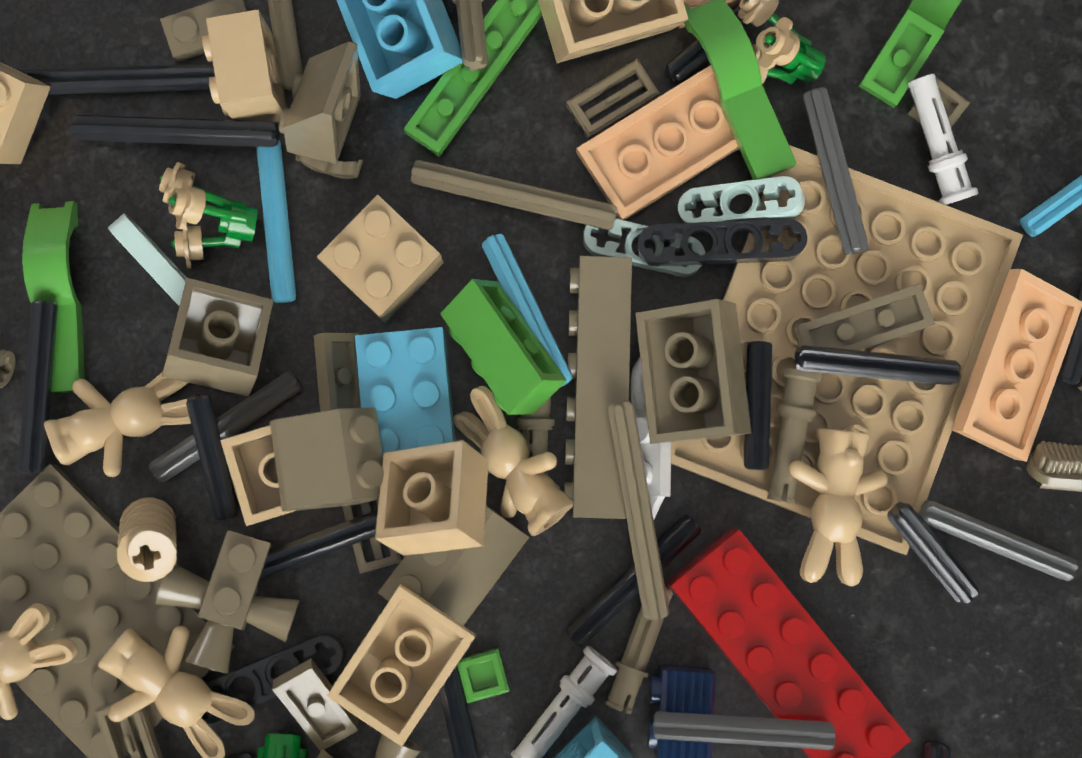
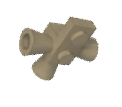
M227 530L210 582L177 564L174 565L172 571L162 578L156 598V605L200 608L198 617L208 620L186 657L185 662L228 674L234 628L245 630L247 622L286 643L299 600L256 596L258 592L257 585L271 543Z

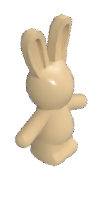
M161 373L145 387H133L122 391L110 404L87 380H76L73 383L72 389L90 409L79 411L69 417L44 422V428L56 458L63 465H70L87 454L104 447L103 470L105 475L108 477L119 475L122 468L123 435L144 437L153 433L161 425L191 423L186 406L187 399L162 404L161 402L180 390L188 382L162 377Z
M479 386L471 391L470 397L474 408L483 422L473 413L462 411L453 417L454 424L481 449V455L489 460L488 472L497 478L506 479L500 505V514L507 519L514 517L517 510L525 514L529 522L528 531L531 536H536L561 520L573 506V501L544 473L556 466V456L551 452H545L529 458L530 452L524 436L507 424L501 408L494 400V394L487 387Z
M817 429L816 437L819 440L820 454L816 464L817 470L799 460L789 465V473L794 478L820 492L811 508L814 532L801 563L800 576L804 581L810 583L817 582L825 574L835 542L837 575L843 584L855 586L862 578L863 565L856 538L862 524V512L859 503L854 497L885 486L888 477L886 473L880 470L861 476L863 457L869 440L868 434Z
M41 603L29 606L11 630L0 633V716L5 720L15 718L18 713V707L10 686L11 682L23 680L35 668L65 664L77 655L76 644L71 640L59 638L41 644L36 643L33 637L48 624L50 618V610Z
M177 626L173 629L164 656L155 648L149 646L132 628L126 629L100 660L98 666L120 679L125 685L136 692L113 704L108 710L109 719L113 722H120L155 702L158 711L164 719L185 730L202 758H224V742L202 718L203 714L207 711L231 724L243 726L250 724L254 720L255 713L253 708L242 700L211 691L208 685L198 676L179 671L190 636L187 627Z

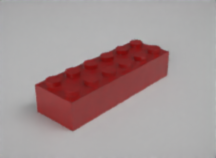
M730 528L666 581L667 585L776 719L821 721L834 724L836 732L834 749L800 748L807 758H891L912 741L739 529Z

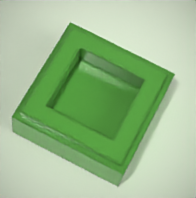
M499 647L462 657L458 662L457 666L467 703L510 692Z

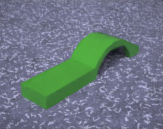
M710 0L692 9L686 5L688 20L684 22L687 32L692 33L699 40L709 59L717 81L721 109L752 179L770 178L794 168L797 162L762 86L757 58L741 22L725 0Z
M912 0L905 14L859 84V87L891 107H896L908 89L907 83L914 80L944 33L951 16L961 0Z
M74 201L65 202L64 207L45 209L41 204H31L23 240L22 264L24 282L30 302L32 303L37 300L51 301L58 306L51 394L74 392L72 389L73 383L78 379H85L82 305L76 297L69 268L70 238L74 228L78 226L77 203Z

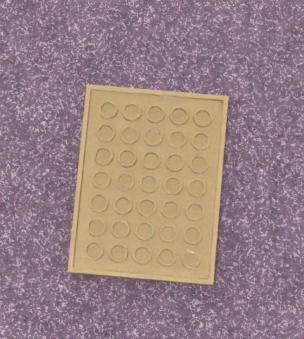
M789 145L797 164L794 168L772 177L787 176L795 179L800 184L805 196V205L801 213L793 218V220L801 223L806 229L807 244L800 255L793 260L736 263L722 299L736 303L745 384L748 344L752 341H767L773 346L769 467L766 470H749L744 467L745 435L671 442V464L811 518V508L820 492L799 480L795 504L767 499L782 417H778V412L776 411L777 405L783 402L786 384L783 370L784 368L796 369L794 366V353L796 348L801 347L794 327L921 284L935 325L860 351L956 360L961 366L959 382L951 385L819 373L823 376L822 381L816 385L812 408L816 411V417L813 418V422H808L801 460L817 470L816 464L820 454L819 440L816 437L817 429L868 434L869 440L863 457L861 476L880 470L886 473L888 481L881 488L854 497L859 503L862 512V524L857 537L907 555L910 545L888 520L887 513L898 502L910 504L919 513L922 503L928 498L951 435L953 423L1023 235L849 168L869 246L862 252L845 254L842 250L818 156ZM788 190L781 191L780 198L773 200H777L780 207L787 206L788 199L793 197L790 196ZM764 193L761 197L762 210H766L764 201H770L766 199ZM762 230L764 242L761 251L763 253L768 252L766 247L769 243L779 242L783 243L784 250L789 251L792 244L797 242V238L790 237L788 230H783L778 238L766 239L768 231ZM749 232L740 253H748L755 247L754 237Z

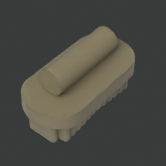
M1045 441L1038 444L1035 452L1031 453L1026 465L1028 473L1036 480L1037 488L1082 492V445H1062V443H1046Z

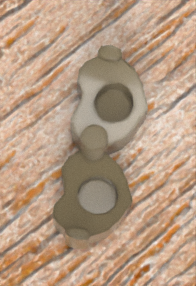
M298 154L295 157L296 161L301 162L316 172L326 173L342 179L358 178L363 160H358V162L338 161L337 164Z

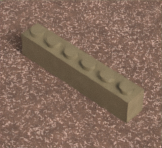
M580 256L578 268H570V293L578 294L577 310H569L568 336H576V353H568L567 363L572 373V379H575V396H567L566 421L574 422V439H566L565 465H573V482H564V493L573 501L571 508L572 517L626 519L608 407L613 403L629 401L632 257Z

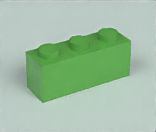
M472 279L440 313L449 326L450 335L457 343L462 345L472 360V368L479 376L484 378L494 393L493 397L496 404L508 415L534 414L567 381L498 281Z

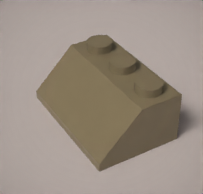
M714 299L635 313L650 444L751 434L736 303Z
M486 504L484 546L406 555L378 591V594L390 601L400 584H402L464 626L529 539V536Z

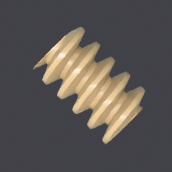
M154 497L140 498L127 506L120 518L117 561L122 571L130 578L139 581H155L165 577L172 571L176 563V515L172 507L163 500Z

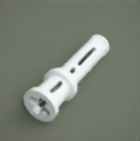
M930 74L907 84L911 90L933 159L929 161L930 165L928 168L930 172L935 173L942 194L939 203L947 205L979 193L977 188L971 186L964 164L968 160L967 155L963 153V150L958 151L935 79L936 76L935 74Z
M586 646L583 650L585 656L570 676L564 675L560 680L561 684L559 686L562 690L542 716L539 717L518 747L512 751L511 756L513 758H543L580 708L592 705L595 701L593 696L608 675L614 676L618 669L595 649Z

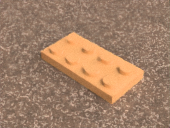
M710 65L576 149V153L608 203L617 207V217L620 220H626L732 154L739 147L721 109L717 81Z
M1009 269L951 430L1014 460L1027 462L1081 312L1082 301L1023 269Z

